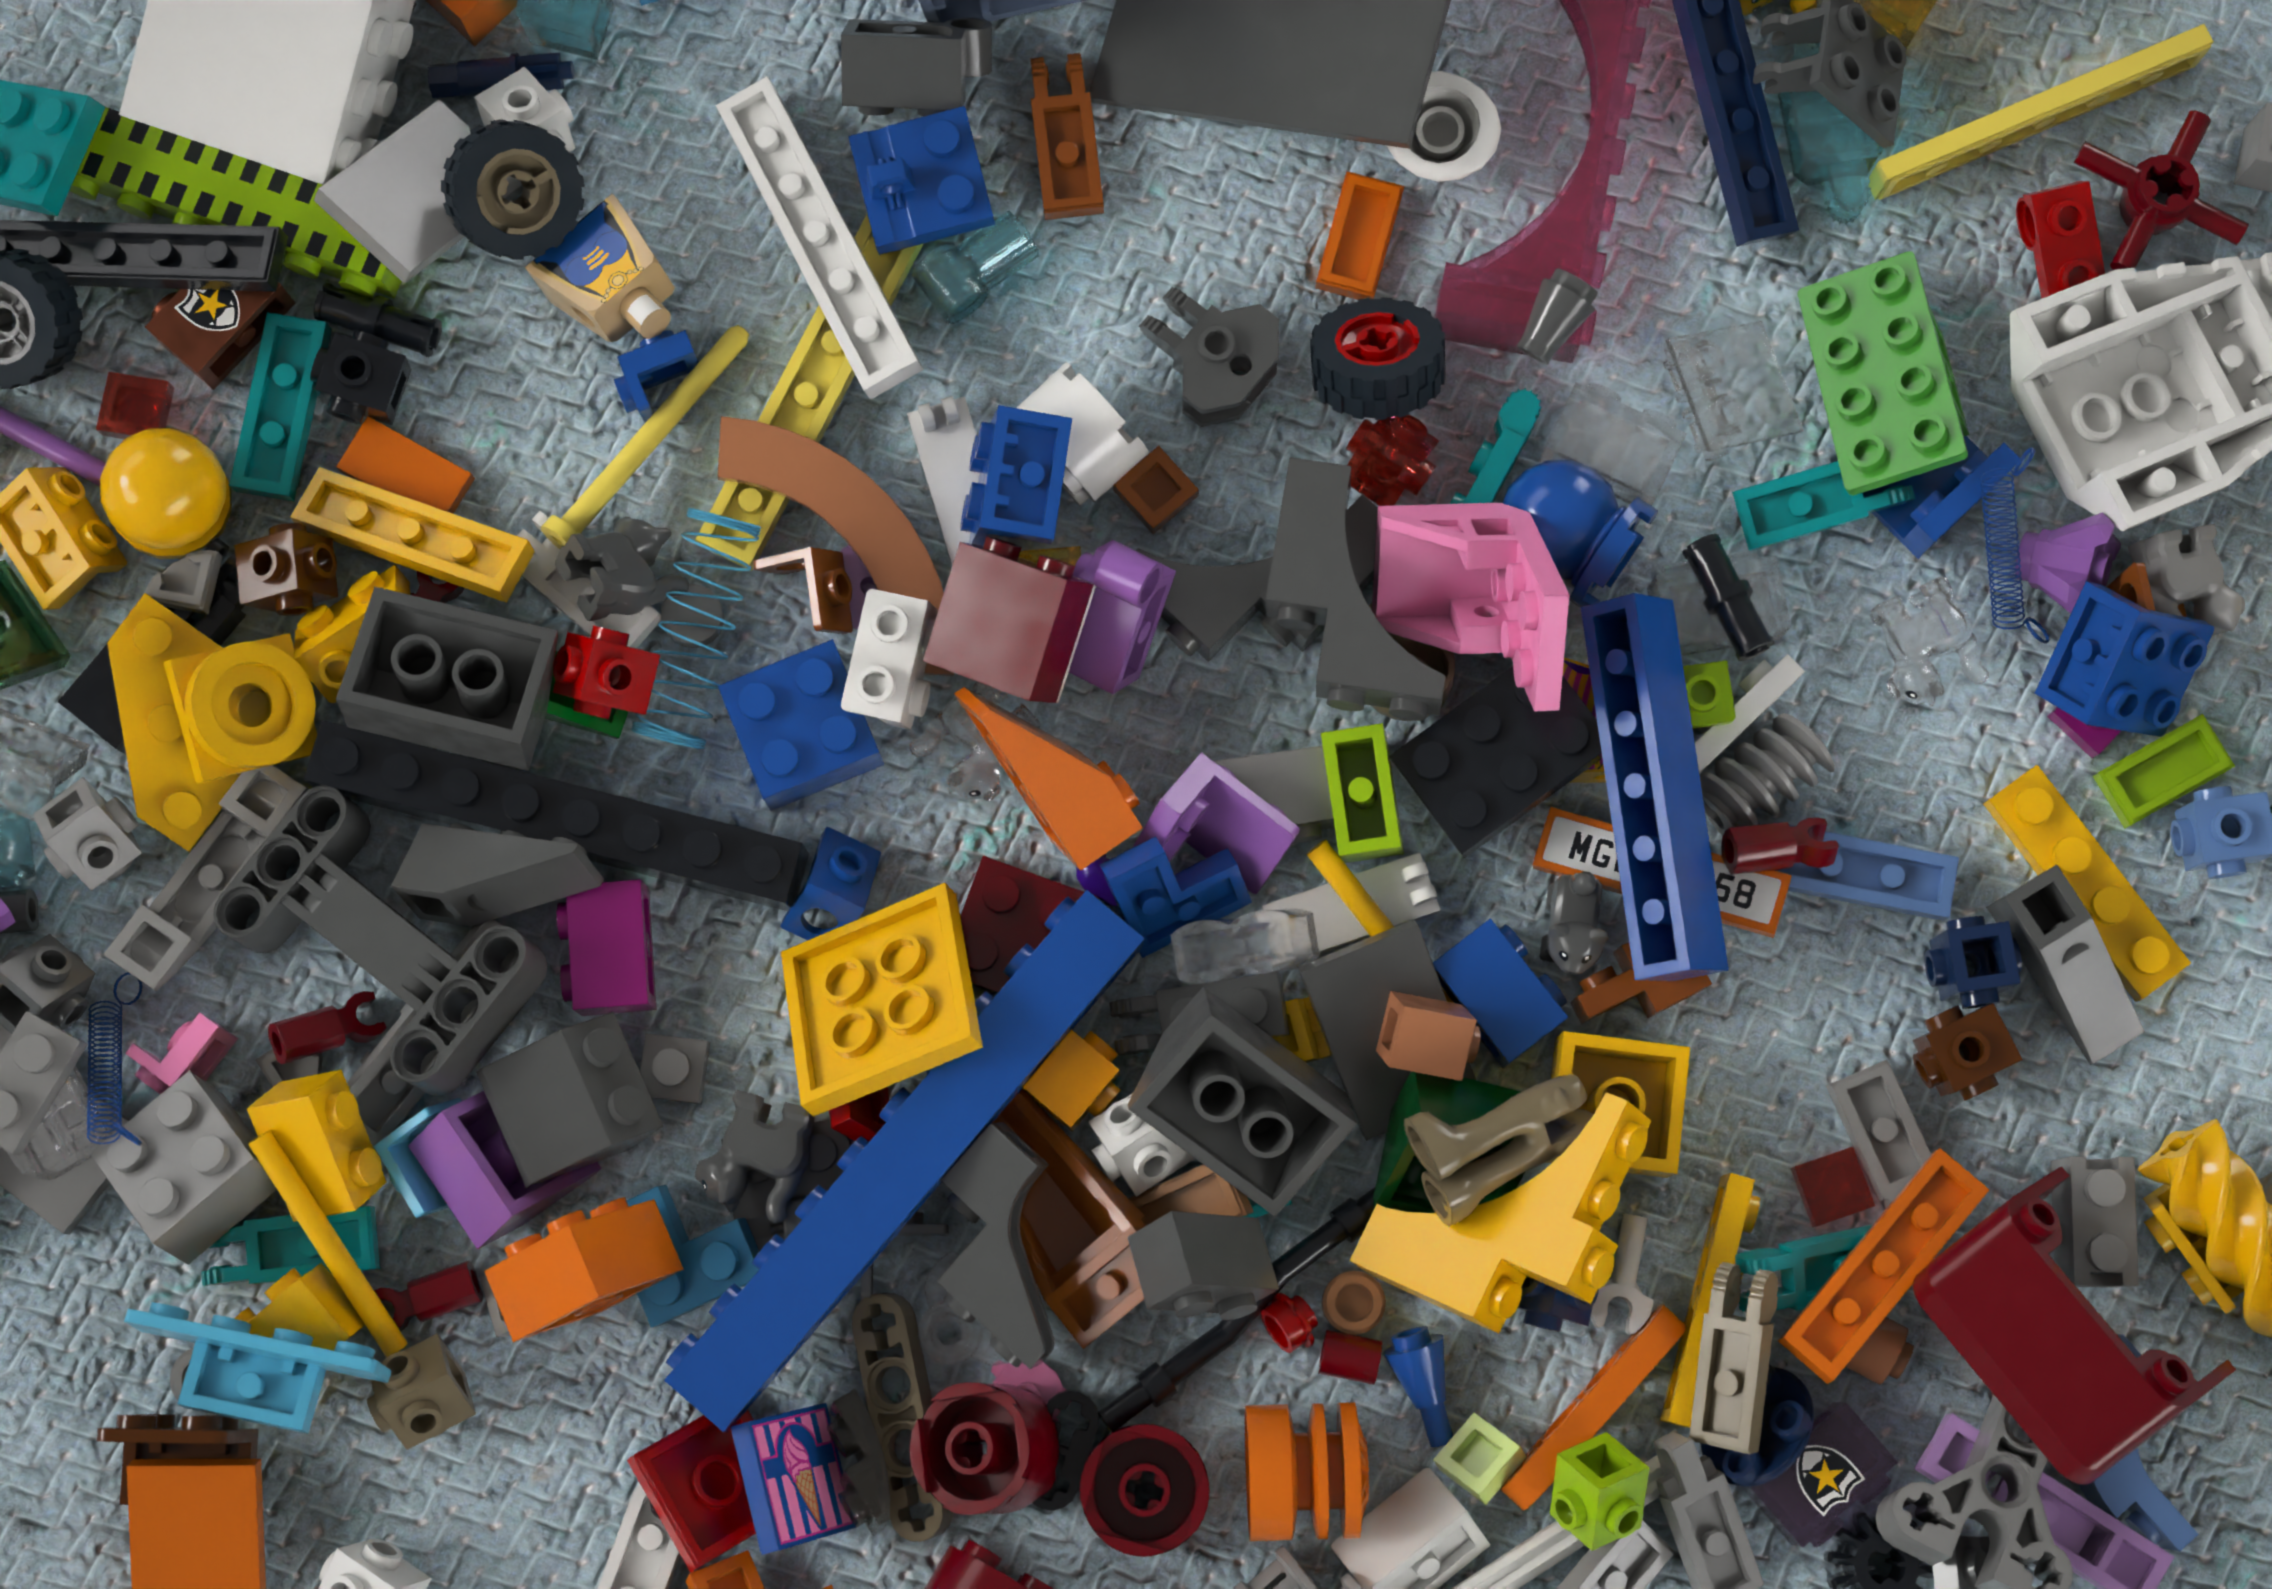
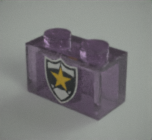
M1833 1402L1814 1419L1812 1433L1804 1451L1787 1471L1767 1483L1742 1487V1489L1791 1545L1803 1548L1810 1542L1816 1548L1829 1540L1843 1526L1844 1522L1840 1519L1839 1515L1853 1502L1858 1500L1862 1505H1865L1877 1497L1890 1484L1891 1479L1886 1473L1898 1461L1847 1403Z

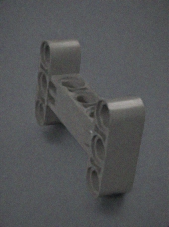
M317 786L309 789L298 799L221 893L214 907L215 925L221 933L256 953H269L283 945L302 921L306 922L417 1012L391 1047L390 1062L397 1076L432 1096H443L452 1093L464 1082L540 987L547 973L548 964L545 954L536 944L517 930L509 926H494L486 929L478 936L460 960L456 959L344 870L365 845L370 835L371 824L366 812L334 788ZM340 812L336 825L325 831L329 818L335 813ZM300 860L296 874L285 880L289 867L294 862ZM260 909L256 923L246 929L249 916L255 910ZM518 949L519 955L515 965L510 970L501 973V963L504 957L511 951ZM478 999V1009L475 1015L469 1021L461 1023V1013L464 1007L470 1001ZM437 1049L436 1063L428 1072L421 1074V1063L424 1057L430 1051Z

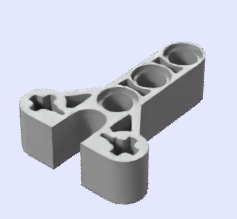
M1995 1395L1992 1397L1979 1434L1963 1470L1935 1484L1922 1481L1910 1483L1884 1497L1877 1507L1875 1519L1878 1531L1883 1539L1893 1547L1932 1566L1952 1557L1967 1518L1976 1520L1983 1525L1988 1533L1990 1544L1974 1586L1978 1589H2069L2072 1584L2073 1570L2071 1561L2066 1553L2054 1544L2037 1487L2048 1459L2031 1439L2026 1443L2013 1435L2009 1427L2010 1413ZM1988 1470L1996 1472L2006 1482L2008 1495L2005 1502L1998 1501L1987 1490L1985 1479ZM1911 1503L1917 1506L1915 1517L1923 1522V1525L1917 1528L1910 1526L1912 1515L1903 1509V1507ZM2030 1563L2036 1565L2034 1576L2043 1581L2041 1586L2035 1588L2032 1586L2033 1574L2025 1569V1565Z

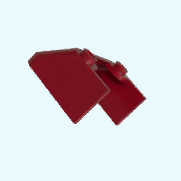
M2061 1166L2014 1195L1932 1260L1915 1276L1913 1291L1922 1309L2055 1469L2068 1480L2077 1484L2087 1485L2094 1482L2163 1429L2237 1369L2227 1359L2197 1382L2189 1366L2174 1354H2169L2159 1349H2150L2136 1358L2049 1255L2061 1244L2063 1234L2058 1214L2044 1199L2069 1177V1174Z

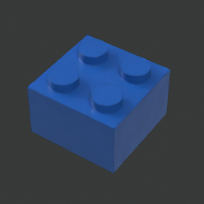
M833 639L718 685L757 786L770 811L885 765L865 716L846 712L841 707L848 674Z

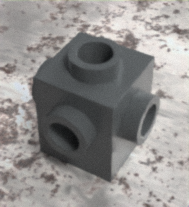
M51 934L46 935L28 948L24 945L15 947L0 962V1024L12 1034L24 1013L28 1011L61 1029L70 1027L82 1016L88 1007L89 1002L85 997L95 972L77 954L69 951Z

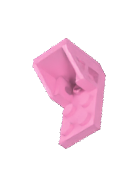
M1503 503L1378 506L1372 612L1388 633L1457 654L1503 653L1504 658L1512 659L1515 684L1518 688L1524 687L1533 710L1559 711L1570 594L1530 512Z

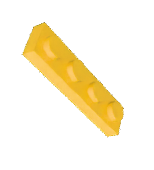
M321 467L317 469L290 516L294 523L305 525L306 532L333 538L334 542L505 603L508 602L535 553L527 539Z
M2038 765L2032 767L1983 803L2037 875L2058 865L2092 916L2123 986L2135 1002L2147 997L2191 964Z
M1728 1173L1720 1177L1684 1321L1687 1328L1680 1337L1659 1421L1684 1428H1690L1703 1317L1704 1313L1709 1312L1711 1289L1713 1288L1712 1281L1719 1264H1722V1262L1736 1264L1735 1257L1742 1231L1751 1233L1755 1226L1760 1207V1197L1752 1195L1755 1179L1734 1173Z

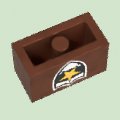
M279 282L276 292L180 289L178 292L166 295L159 301L152 312V319L145 328L162 346L214 390L261 341L267 312L285 315L296 302Z

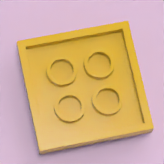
M942 883L781 952L800 1103L813 1117L983 1048L957 895L946 883Z

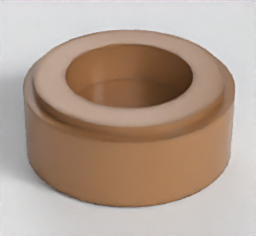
M1347 1271L1337 1275L1327 1284L1322 1295L1321 1304L1327 1322L1334 1329L1341 1333L1357 1335L1370 1331L1380 1322L1385 1312L1386 1300L1381 1285L1372 1276L1360 1271Z

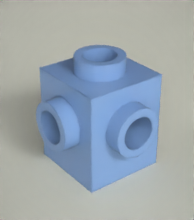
M2231 786L2203 789L2193 793L2194 801L2175 811L2176 819L2172 821L2170 829L2171 842L2176 855L2179 857L2183 856L2185 872L2207 869L2208 879L2232 877L2247 873L2245 864L2257 863L2272 856V816L2267 792L2233 796Z

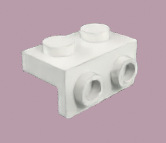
M876 589L867 591L841 701L843 710L878 718L887 725L912 730L915 716H924L929 701L931 683L930 681L923 680L927 664L923 661L938 613V609L928 600Z

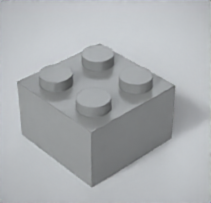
M190 1070L122 1126L142 1142L141 1146L136 1145L121 1135L115 1142L101 1144L90 1153L150 1241L187 1265L277 1190L248 1146V1143L255 1139L249 1128L224 1094ZM119 1133L114 1137L108 1138L104 1142L113 1141L118 1137Z

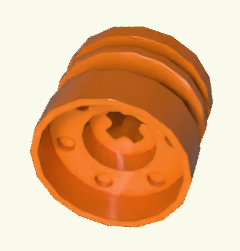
M1355 1402L1338 1403L1336 1432H1326L1323 1403H1312L1308 1429L1305 1433H1295L1288 1404L1245 1405V1468L1249 1540H1292L1296 1527L1297 1510H1310L1313 1529L1317 1539H1328L1329 1510L1333 1509L1340 1510L1342 1537L1344 1539L1360 1538L1362 1518L1369 1500V1465L1367 1441L1358 1421Z

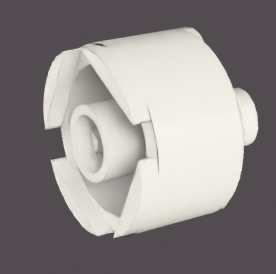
M1068 362L1064 363L1017 407L1018 409L1072 418L1062 488L1079 506L1089 498L1096 502L1149 453L1138 436L1132 439L1122 427L1126 424V421L1080 372L1076 375Z

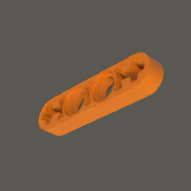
M1664 1304L1658 1306L1651 1313L1647 1322L1635 1334L1629 1336L1525 1454L1527 1458L1500 1490L1522 1511L1529 1508L1554 1482L1557 1454L1593 1438L1680 1339L1687 1325Z

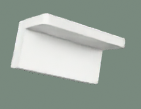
M1424 1468L1362 1518L1360 1538L1344 1539L1341 1535L1331 1544V1549L1363 1589H1438L1491 1545L1467 1510L1430 1468Z

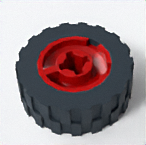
M1388 297L1371 300L1370 298L1358 299V302L1345 303L1338 306L1337 310L1332 313H1326L1321 317L1320 324H1315L1312 330V339H1310L1312 385L1314 391H1318L1319 399L1324 404L1328 403L1331 405L1333 410L1342 414L1344 412L1352 415L1353 418L1364 419L1365 417L1375 418V420H1387V417L1398 416L1399 418L1409 415V412L1415 409L1420 410L1427 406L1429 400L1439 395L1441 385L1445 383V333L1442 332V324L1438 318L1434 319L1431 316L1429 310L1424 307L1419 308L1413 302L1407 300L1397 301Z

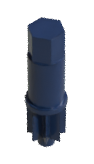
M560 52L520 56L518 53H511L510 57L464 60L457 63L430 65L428 67V86L432 98L472 97L525 67L546 90L564 89L563 80L574 79L575 71L572 61L561 62Z

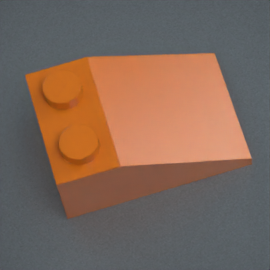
M966 687L954 693L1050 841L1080 871L1143 828L1132 809L1140 804L1138 798L1121 774L1115 775L1104 760L1097 765L1094 764L1077 749Z

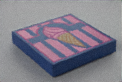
M827 1403L731 1426L761 1555L857 1528Z

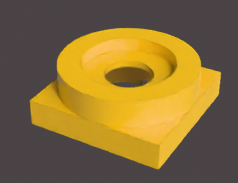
M290 633L256 641L235 643L224 648L170 659L164 662L196 784L311 756L317 736L314 724L316 710L315 695L307 673L298 661L294 659L295 650ZM252 684L260 687L267 694L270 701V712L262 724L248 727L238 723L232 717L229 710V698L232 692L240 685Z

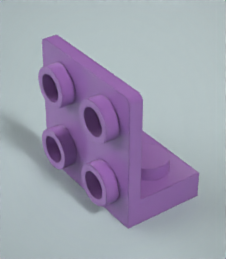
M1201 752L1160 799L1133 847L1156 836L1167 855L1169 863L1185 843L1189 844L1205 858L1228 848L1238 864L1247 890L1257 894L1299 834L1300 829L1287 818L1286 814L1279 807L1267 803L1238 781L1237 777L1228 768L1216 764Z

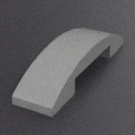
M273 765L241 773L218 803L223 808V811L149 908L143 904L140 905L103 955L153 990L158 991L185 965L217 929L213 913L219 896L308 789Z

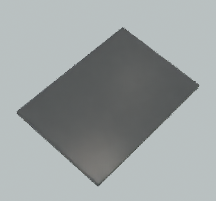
M1116 0L1089 91L1091 103L1410 149L1451 0Z

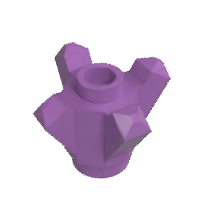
M2102 512L2054 530L2042 529L2040 534L2026 531L2019 545V558L2021 560L2019 564L2021 565L2022 580L2028 581L2031 588L2041 589L2071 614L2086 581L2107 586L2112 561L2115 560L2121 548V542L2113 534L2115 527L2113 522Z

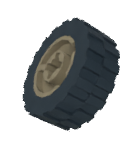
M503 119L491 121V124L487 126L478 125L470 130L471 134L465 139L460 138L453 146L455 148L450 158L447 157L443 167L446 169L444 180H441V192L444 193L446 201L443 205L446 214L453 218L455 222L453 226L477 247L499 257L506 256L513 260H524V256L530 255L536 258L546 254L545 251L551 247L557 248L565 241L563 239L569 231L573 232L578 223L576 218L579 210H583L585 199L582 198V187H585L583 175H580L577 169L579 163L573 153L566 150L564 147L566 144L560 138L548 133V130L518 120L506 121ZM508 177L520 180L523 186L521 196L513 201L502 197L507 193L509 183L506 178Z

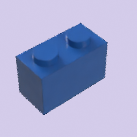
M1490 918L1435 960L1433 965L1442 988L1453 1002L1462 1004L1476 1018V1026L1480 1028L1481 1042L1504 1069L1569 1017L1561 1008L1567 1004V1000L1554 981L1546 974H1542L1537 978L1522 959L1528 954V951L1521 939L1508 925L1505 924L1499 929Z

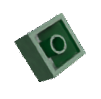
M1411 1071L1391 1109L1373 1197L1374 1206L1379 1204L1386 1208L1405 1212L1436 1213L1427 1198L1422 1184L1421 1175L1427 1170L1419 1161L1410 1145L1404 1128V1119L1419 1112H1429L1450 1126L1467 1123L1490 1112L1522 1091L1464 1077L1462 1081ZM1516 1136L1490 1149L1472 1161L1498 1151L1510 1143ZM1525 1172L1487 1194L1478 1205L1501 1197L1516 1189Z

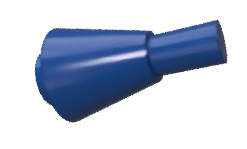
M1427 1326L1401 1331L1391 1337L1393 1346L1387 1348L1383 1355L1415 1408L1420 1410L1430 1447L1444 1446L1454 1436L1444 1405L1446 1400L1444 1336L1442 1334L1430 1335Z

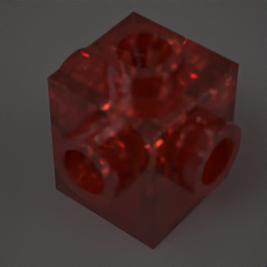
M1410 414L1399 418L1398 416L1387 417V420H1378L1375 424L1365 419L1346 446V450L1354 454L1347 466H1351V487L1364 494L1379 506L1396 505L1406 491L1417 496L1437 467L1428 458L1440 440L1429 434L1426 426Z

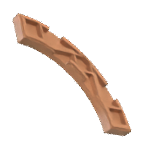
M721 416L718 480L744 483L763 488L807 507L825 520L847 542L863 562L877 590L928 600L939 610L944 591L926 547L911 522L892 498L867 474L836 452L812 439L787 429L754 420ZM927 663L924 675L954 676V673Z

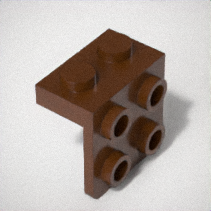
M173 1414L117 1415L116 1427L97 1428V1442H124L120 1505H128L127 1465L133 1459H257L259 1429L238 1428L239 1419L220 1415L182 1416L181 1427H175V1415Z

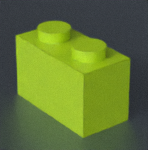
M1383 723L1321 733L1339 857L1344 863L1405 854L1387 734Z

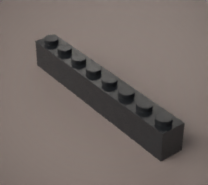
M321 720L303 779L313 787L326 786L334 788L350 800L448 825L459 823L469 826L476 831L500 834L501 831L511 830L527 838L552 841L555 837L567 838L581 845L586 850L587 858L590 861L784 911L790 909L798 896L809 857V852L802 842L402 740L348 728L347 726Z

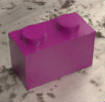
M641 879L602 882L600 887L566 897V902L558 903L557 927L560 940H569L570 964H563L560 968L561 993L564 1002L572 1001V1010L581 1016L604 1015L612 1012L616 1014L657 1010L649 887Z

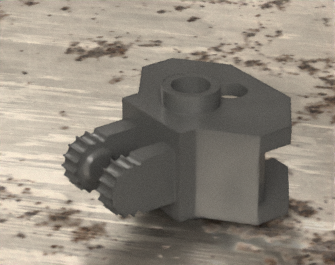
M1171 287L1163 297L1164 302L1176 316L1181 317L1193 328L1183 339L1164 322L1149 315L1139 327L1152 343H1155L1162 351L1173 358V368L1183 375L1182 413L1200 427L1240 419L1277 374L1279 319L1260 304L1224 312L1211 305L1206 310L1180 289ZM1241 371L1246 373V375L1239 376L1234 374V372Z

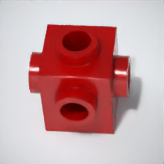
M593 625L590 637L567 632L565 644L558 650L554 660L553 674L556 681L553 692L574 698L573 711L609 719L612 708L646 715L660 654L629 647L627 644L630 634Z

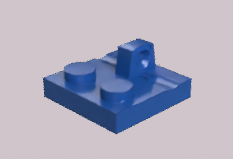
M965 106L889 125L878 130L848 136L875 246L879 255L996 225Z

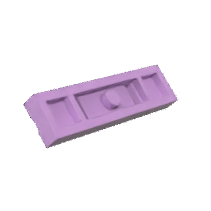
M1953 1413L1946 1414L1914 1469L1935 1483L1963 1470L1979 1430ZM1988 1470L1985 1483L1987 1484L1997 1473ZM2042 1472L2037 1487L2054 1544L2062 1549L2071 1561L2073 1572L2098 1589H2157L2174 1556ZM2002 1477L1991 1496L1998 1501L2005 1502L2008 1488Z

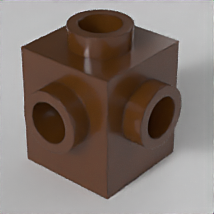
M286 523L270 527L268 529L269 535L234 545L240 605L273 611L282 616H299L313 611L315 603L338 597L337 560L334 554L333 538L306 532V526L303 524Z
M1994 1003L1978 1008L1966 1015H1963L1959 1005L1954 1006L1925 1020L1924 1023L1929 1033L1912 1040L1918 1053L1913 1055V1062L1919 1076L1928 1088L1936 1087L1941 1097L1960 1091L1965 1101L1999 1085L1994 1075L1995 1073L2023 1060ZM1959 1047L1963 1051L1964 1059L1961 1057L1959 1053Z

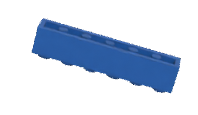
M1631 593L1580 607L1635 980L1677 981L1729 971L1673 600Z

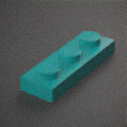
M267 312L229 484L235 492L295 502L318 396L315 391L317 383L311 382L310 375L318 350L321 347L328 348L332 329L327 322Z

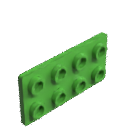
M1907 251L1799 289L1797 295L1847 493L1854 496L1965 460L1968 457V450L1964 436H1968L1969 431L1945 340L1929 306L1915 254L1912 251Z

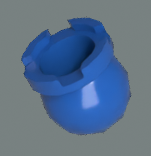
M1547 460L1524 470L1508 487L1502 501L1503 504L1530 512L1562 580H1571L1572 586L1575 587L1569 601L1578 607L1600 602L1599 599L1591 594L1597 586L1604 588L1605 585L1609 588L1613 586L1644 539V536L1635 531L1638 523L1642 519L1651 524L1658 514L1657 509L1638 497L1632 501L1628 508L1626 506L1619 507L1612 486L1595 469L1573 460Z

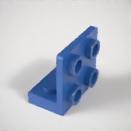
M998 405L990 423L981 421L979 433L974 437L969 471L980 473L978 483H971L969 495L966 494L960 524V531L971 532L969 543L983 546L986 536L993 534L1052 544L1055 538L1072 418Z
M1964 436L1968 450V457L1965 460L1863 492V497L1883 493L1884 490L1899 485L1904 487L1912 486L1916 499L1871 513L1919 559L1982 499L1980 477L1983 473L1994 468H2009L2012 470L2016 466L2020 457L2004 442L1988 457L1967 436ZM1994 470L1986 473L1982 480L1996 474H2008L2010 471ZM2005 476L1992 477L1986 480L1985 483L1989 484L2002 480ZM1987 486L1985 489L1990 490L1995 486Z
M2086 581L2036 688L2035 694L2086 725L2162 737L2180 711L2183 695L2195 670L2205 659L2207 645L2215 628L2203 620L2147 610L2102 584Z

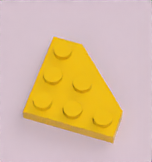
M144 593L107 642L135 810L138 818L190 852L222 809L218 803L241 773L196 784L164 662L223 647ZM244 684L238 686L232 692L229 698V710L232 717L238 723L248 727H255L267 719L270 712V701L267 694L260 687Z

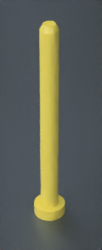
M736 325L728 328L563 517L559 518L551 515L541 526V531L551 543L561 549L572 534L583 532L747 345L749 334L743 327Z

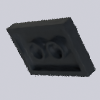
M1512 666L1389 757L1462 857L1466 858L1601 760L1602 752L1597 719L1564 676H1562L1560 710L1534 711L1524 687L1518 688L1515 684Z

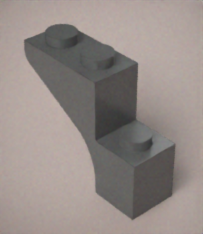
M1004 1122L991 1123L940 1180L952 1191L947 1199L961 1215L973 1223H977L981 1218L987 1225L936 1282L948 1292L943 1299L953 1312L970 1324L977 1319L994 1335L990 1344L1002 1358L1015 1367H1019L1023 1362L1029 1369H1032L1042 1364L1052 1353L1055 1339L1022 1242L1020 1218L1027 1194L1049 1164Z

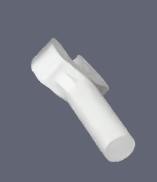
M1623 1214L1612 1277L1599 1289L1598 1297L1593 1305L1590 1316L1593 1325L1597 1328L1604 1326L1608 1314V1304L1615 1297L1624 1299L1629 1306L1625 1328L1627 1334H1635L1651 1316L1653 1299L1643 1295L1636 1283L1648 1218Z

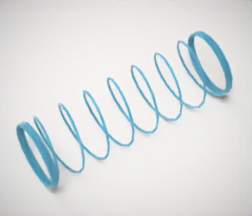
M688 508L687 517L739 530L754 536L755 538L751 539L696 532L681 533V536L687 541L732 559L748 568L694 562H675L673 566L679 571L729 591L739 597L679 591L667 592L666 597L670 600L719 620L731 627L679 621H660L658 626L672 635L724 657L663 650L652 651V653L726 660L728 655L675 633L661 624H678L722 630L736 629V626L731 622L685 604L671 597L670 594L735 601L743 600V595L684 570L677 565L749 571L751 566L747 563L696 542L685 535L738 541H758L759 537L757 535H760L761 526ZM659 659V662L715 686L665 680H654V683L718 689L719 684ZM652 689L653 693L706 715L647 709V712L706 719L713 718L712 714ZM635 713L640 720L646 723L633 722L631 731L673 744L705 749L704 746L707 742L705 739L664 728Z

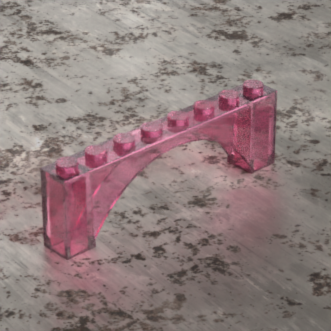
M1559 0L1576 32L1583 50L1589 76L1591 111L1585 149L1577 168L1562 191L1523 230L1493 250L1462 265L1446 262L1434 319L1438 318L1442 324V332L1445 333L1446 341L1527 355L1517 347V344L1523 336L1543 278L1550 279L1555 269L1559 268L1577 276L1593 288L1600 289L1607 253L1596 251L1600 231L1610 232L1617 200L1616 196L1606 195L1609 176L1620 175L1627 142L1626 140L1616 138L1619 119H1630L1636 92V84L1626 82L1629 63L1639 64L1646 35V28L1636 27L1639 7L1648 9L1651 0ZM1597 310L1560 347L1551 360L1573 363L1580 345L1590 346Z

